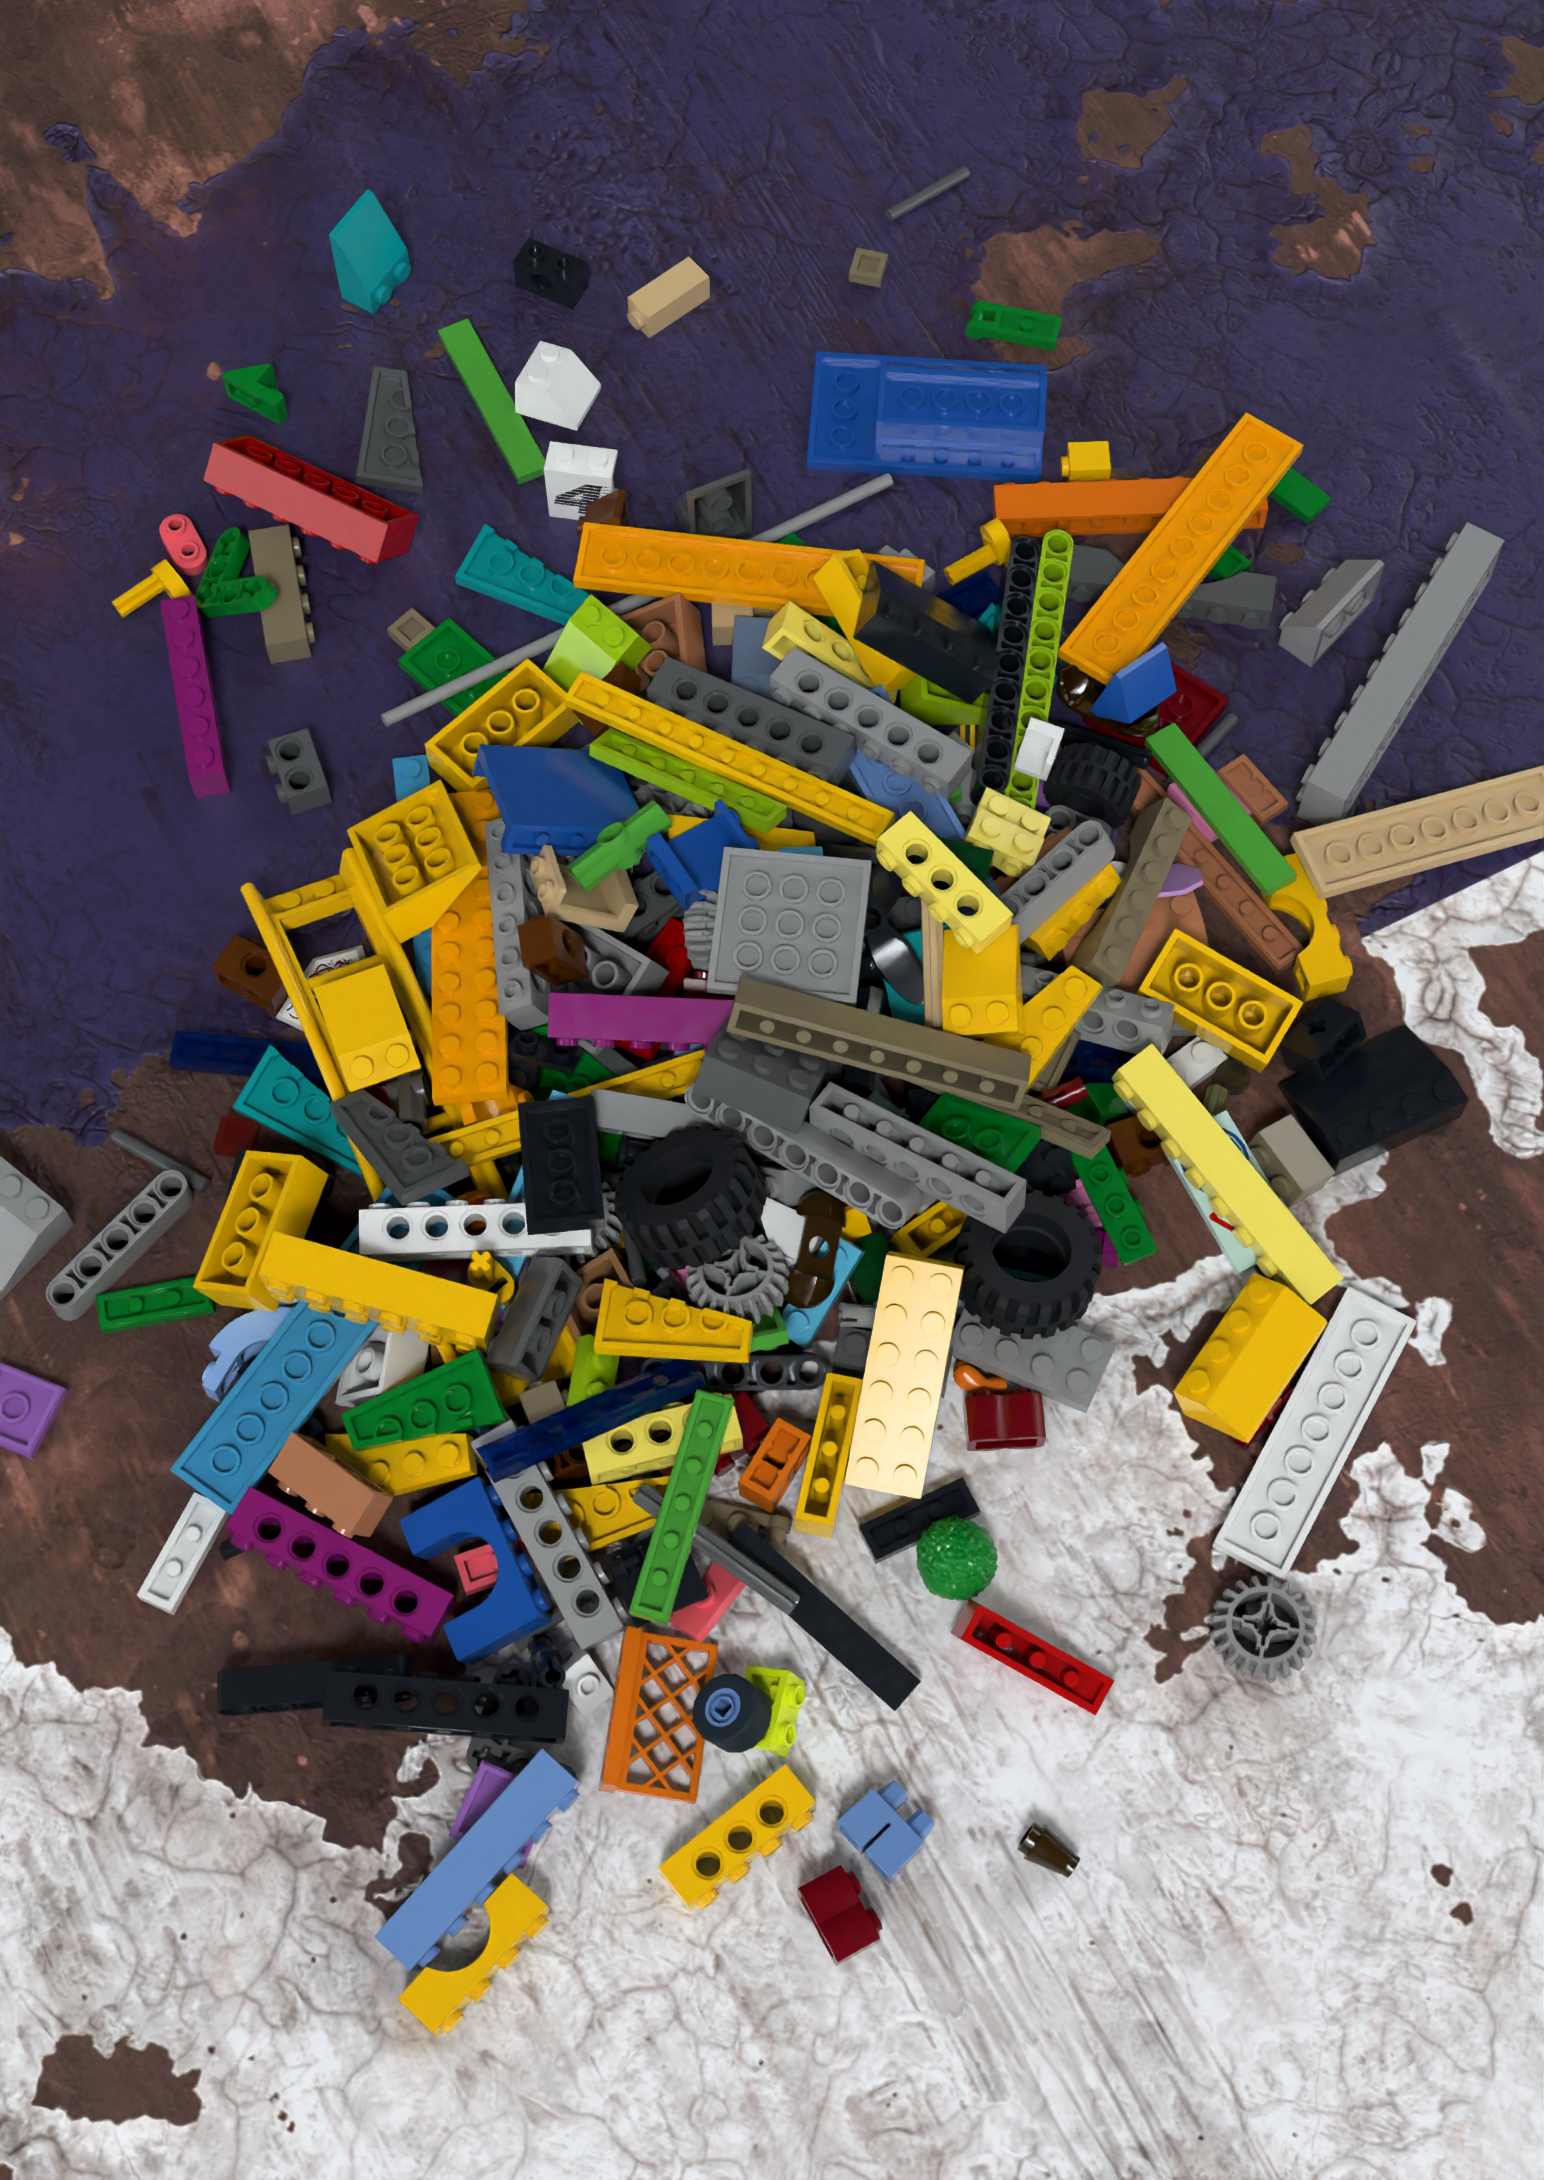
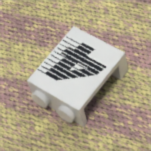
M550 441L544 466L549 516L579 520L580 516H585L588 503L618 490L614 488L613 483L618 451L615 449Z

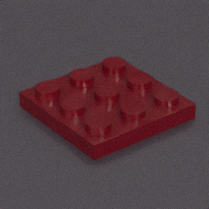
M1170 661L1177 692L1158 704L1161 708L1155 733L1175 722L1191 744L1195 746L1228 707L1230 699ZM1083 716V723L1100 734L1146 748V737L1122 736ZM1152 755L1149 766L1168 778L1169 775Z

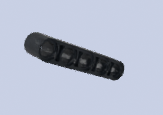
M807 1351L750 1352L749 1363H739L742 1365V1373L739 1378L732 1381L722 1377V1369L729 1362L642 1357L637 1369L640 1381L644 1387L652 1391H696L697 1389L702 1391L813 1390L823 1385L827 1374L826 1365L821 1358L813 1352ZM770 1361L777 1362L780 1365L779 1375L773 1380L761 1378L760 1371L762 1366ZM813 1361L817 1363L818 1372L814 1378L803 1380L799 1377V1368L804 1362ZM659 1362L665 1365L666 1373L661 1380L650 1381L646 1378L645 1370L651 1363ZM691 1362H699L704 1366V1374L696 1381L687 1380L683 1374L684 1368Z
M387 1655L223 1669L217 1672V1713L235 1716L323 1709L327 1671H336L337 1666L347 1665L359 1667L360 1673L376 1674L377 1669H395L401 1671L400 1676L412 1677L411 1658L405 1655ZM368 1688L359 1690L354 1696V1700L358 1705H373L378 1698L376 1693ZM407 1691L399 1693L394 1700L395 1703L412 1699V1693Z

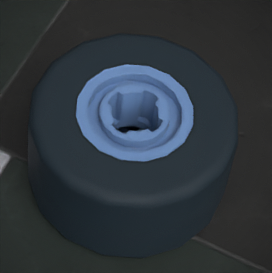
M722 1674L709 1680L700 1689L694 1701L692 1716L694 1726L702 1738L728 1753H742L755 1747L764 1738L770 1726L772 1710L770 1701L761 1688L737 1674Z

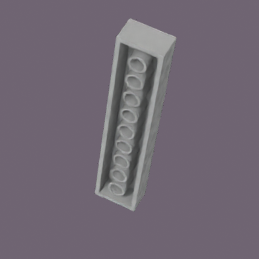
M1468 522L1460 534L1457 532L1453 533L1445 549L1447 551L1444 558L1439 557L1430 572L1432 578L1428 584L1422 583L1414 598L1416 602L1412 609L1407 608L1398 625L1401 628L1397 634L1392 633L1389 636L1382 651L1384 652L1381 660L1375 659L1366 676L1368 681L1365 686L1359 685L1350 702L1352 707L1349 712L1343 711L1334 727L1336 733L1333 738L1327 737L1318 753L1320 758L1317 764H1310L1301 781L1303 786L1296 798L1297 801L1301 802L1297 813L1298 817L1316 826L1343 820L1490 581L1505 540Z

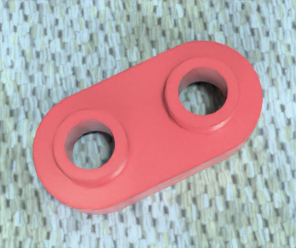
M181 514L166 517L160 524L159 532L176 569L187 576L200 574L206 569L209 559L206 548L193 523L188 517ZM190 552H194V553H193L192 555H190V556H185V554H188V553H190Z

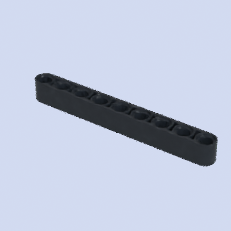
M1026 536L1017 537L1013 540L1002 565L992 633L999 654L995 682L984 692L969 792L970 799L976 807L987 786L1004 795L1010 780L1041 555L1039 544L1034 539Z

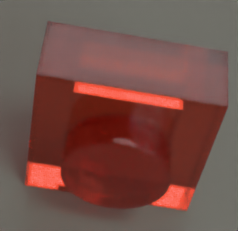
M222 1116L213 1146L215 1155L236 1158L237 1149L254 1151L260 1129L258 1122Z

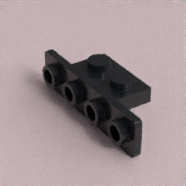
M508 1027L509 1083L535 1094L540 1086L541 1067L569 1075L574 1074L584 1055V1048L579 1046H557L556 1040Z

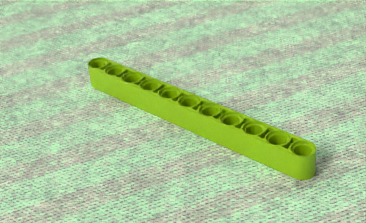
M1061 529L1047 532L1041 545L1010 780L1004 793L1005 796L1035 810L1039 779L1018 772L1013 767L1027 730L1024 726H1028L1031 717L1048 723L1074 546L1071 535ZM1033 666H1038L1043 670L1036 669ZM1029 696L1037 697L1039 700H1034ZM1014 786L1023 787L1026 791L1017 790Z

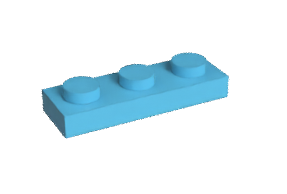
M840 1236L832 1275L835 1285L829 1297L821 1305L811 1309H797L788 1303L781 1315L790 1340L804 1349L809 1348L865 1253L863 1249ZM826 1241L815 1258L822 1259L827 1255L828 1244Z

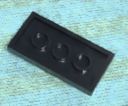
M593 1096L518 1103L528 1235L605 1228Z

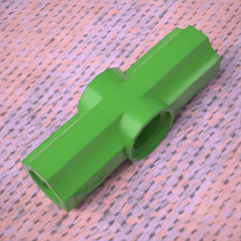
M652 800L625 822H615L605 827L597 836V843L567 865L569 872L584 891H590L614 871L626 870L634 866L643 855L642 850L646 848L647 838L657 833L662 835L673 827L670 819L660 806Z

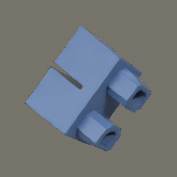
M894 1780L878 1792L874 1789L868 1792L837 1820L836 1829L861 1855L865 1852L864 1858L889 1884L896 1879L901 1870L914 1856L923 1850L924 1840L935 1825V1822L921 1808L906 1822L895 1812L908 1799V1795Z

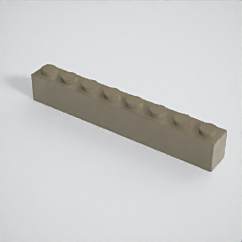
M740 977L726 1032L1012 1110H1019L1029 1083L1031 1055Z

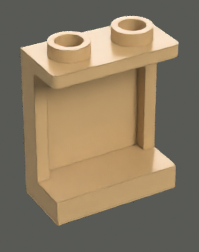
M544 844L539 855L535 856L531 862L530 875L533 877L538 892V899L541 901L545 915H550L558 920L625 932L639 907L626 870L614 871L594 888L586 892L571 875L568 867L557 863L551 845Z

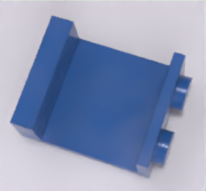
M722 800L715 802L714 817L668 842L663 839L660 833L646 840L647 859L684 912L689 910L693 903L706 900L707 896L698 893L700 890L707 889L718 894L724 847L761 849L755 838L752 836L748 837L743 831L738 814L733 809L728 810Z

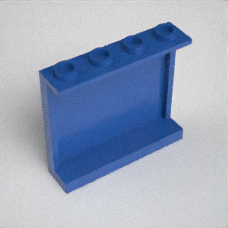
M480 744L472 774L473 776L486 777L505 824L500 843L503 853L539 855L543 845L546 844L552 846L555 855L580 856L597 843V836L605 827L615 822H625L639 811L622 770L589 756V750Z

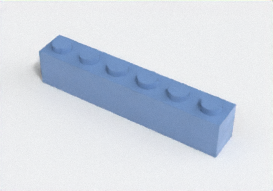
M542 1748L374 1937L409 1971H415L419 1966L423 1969L429 1967L441 1953V1950L437 1947L447 1934L454 1938L469 1921L465 1914L475 1903L481 1907L497 1889L493 1883L503 1871L510 1875L525 1858L521 1851L531 1840L537 1844L553 1826L549 1822L550 1818L558 1809L565 1813L580 1796L576 1789L582 1783Z

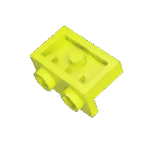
M747 1665L744 1678L763 1690L770 1701L772 1710L770 1726L764 1738L751 1749L770 1751L779 1758H787L790 1747L796 1739L795 1726L799 1709L805 1701V1682L789 1670Z

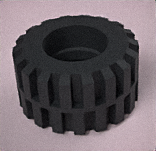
M1071 743L1069 746L1062 747L1044 784L1043 794L1046 795V801L1052 806H1066L1089 817L1101 819L1112 829H1116L1126 822L1141 787V777L1137 774L1136 768L1129 764L1128 760L1112 750L1089 743Z

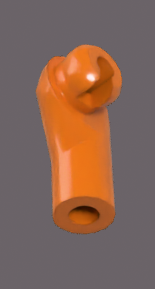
M963 1360L955 1364L953 1368L954 1381L970 1397L973 1392L981 1390L992 1391L994 1395L1007 1394L1006 1379L1000 1376L985 1378L972 1364Z

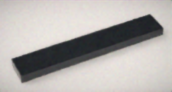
M743 1523L727 1541L800 1595L799 1602L792 1612L787 1615L891 1709L896 1711L921 1681L746 1523Z

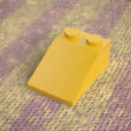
M1010 925L1008 930L979 955L971 948H963L956 941L952 929L944 930L942 973L943 1032L969 1039L1025 1036L1019 925Z
M384 964L313 988L350 1093L421 1069Z

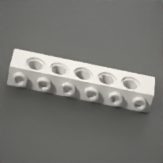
M525 1198L522 1199V1203L507 1204V1201L504 1199L484 1200V1205H468L467 1201L452 1200L447 1201L445 1206L430 1207V1203L411 1202L407 1204V1208H392L390 1204L376 1203L369 1205V1209L359 1210V1255L382 1262L471 1259L470 1255L474 1251H477L480 1255L487 1251L492 1258L593 1254L592 1229L528 1235ZM510 1220H522L525 1223L524 1229L518 1234L507 1233L504 1229ZM473 1221H483L487 1224L485 1231L478 1236H472L466 1232L468 1225ZM443 1222L448 1225V1230L443 1236L435 1238L428 1235V1230L434 1223ZM397 1224H406L410 1227L408 1234L401 1239L390 1237L391 1229Z

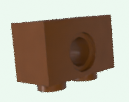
M537 915L532 917L530 922L517 926L524 968L555 987L589 977L583 936L550 915Z
M235 934L211 967L217 984L276 1016L289 997L270 953L266 951V948L260 942L253 938L245 940ZM257 969H265L260 975H251Z
M1137 1115L1106 1125V1128L1111 1130L1110 1141L1106 1144V1147L1116 1167L1121 1166L1126 1175L1130 1174L1131 1177H1139L1149 1172L1152 1166L1165 1163L1166 1166L1171 1165L1161 1147L1162 1140L1154 1130H1147L1141 1124ZM1140 1140H1152L1157 1146L1147 1148L1140 1143Z

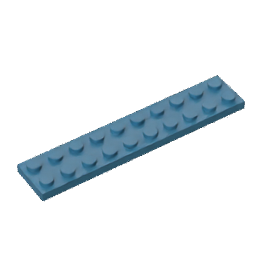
M386 1187L374 1203L390 1204L392 1208H407V1205L402 1206L388 1187ZM440 1189L414 1202L430 1203V1207L445 1206L447 1201L456 1199ZM443 1222L434 1223L429 1228L428 1235L435 1238L441 1237L447 1232L448 1225ZM359 1224L340 1247V1250L359 1255ZM397 1224L391 1229L390 1237L394 1239L404 1238L408 1234L410 1227L406 1224ZM428 1261L386 1263L420 1272ZM299 1301L177 1459L170 1471L232 1516L249 1486L254 1489L267 1474L291 1432L298 1433L380 1323L368 1320L366 1325L358 1324L345 1319V1313L331 1309L330 1314H323L309 1309L307 1302Z

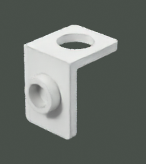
M569 1641L559 1649L562 1658L573 1654L562 1665L566 1673V1679L561 1687L569 1689L570 1700L583 1716H587L608 1699L614 1690L588 1653L582 1651L573 1641Z

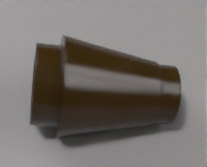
M1033 1822L1017 1847V1850L1024 1854L1023 1859L1062 1874L1066 1878L1073 1873L1080 1861V1857L1046 1824L1040 1826Z

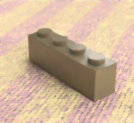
M289 524L248 531L255 576H264L277 588V597L267 609L260 611L265 645L270 663L312 657L310 643H316L312 622L306 623L305 618L306 614H311L308 594L301 593L300 586L307 584L303 565L297 566L296 558L302 557L299 538L292 537Z

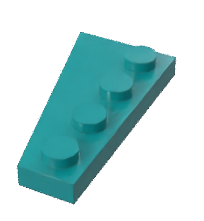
M484 524L455 575L456 584L565 626L572 615L589 597L587 592L580 588H574V584L560 574L555 575L546 569L544 563L535 557L531 559L521 552L518 546L510 540L500 538L495 534L494 529Z
M269 1045L235 1102L234 1110L363 1178L345 1131L331 1115L329 1104L332 1102L331 1099L313 1085L294 1065H291L273 1046Z

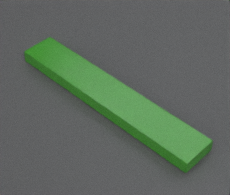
M468 318L438 330V335L517 483L520 485L544 475L546 460L520 414L515 413V404Z
M1175 722L1154 733V735L1145 738L1146 748L1152 751L1154 758L1265 897L1296 881V872Z
M696 1390L629 1609V1615L668 1626L735 1404L734 1399Z

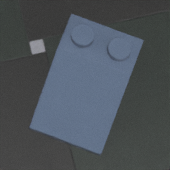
M735 616L730 683L775 702L770 696L769 677L782 661L762 648L767 627L772 618Z

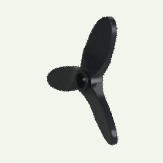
M916 855L907 857L908 861L914 864ZM877 861L871 873L867 913L872 914L876 918L877 928H865L863 941L875 967L891 988L907 1002L914 1005H924L923 967L908 942L888 923L887 914L900 898L905 888L902 884V879L893 870L891 872L886 870Z

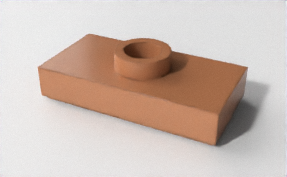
M1242 754L1216 772L1252 812L1251 818L1259 827L1288 808V801L1245 754Z

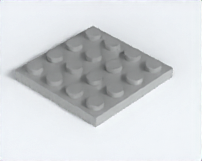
M724 847L706 987L707 992L735 995L740 977H745L856 1007L872 861Z

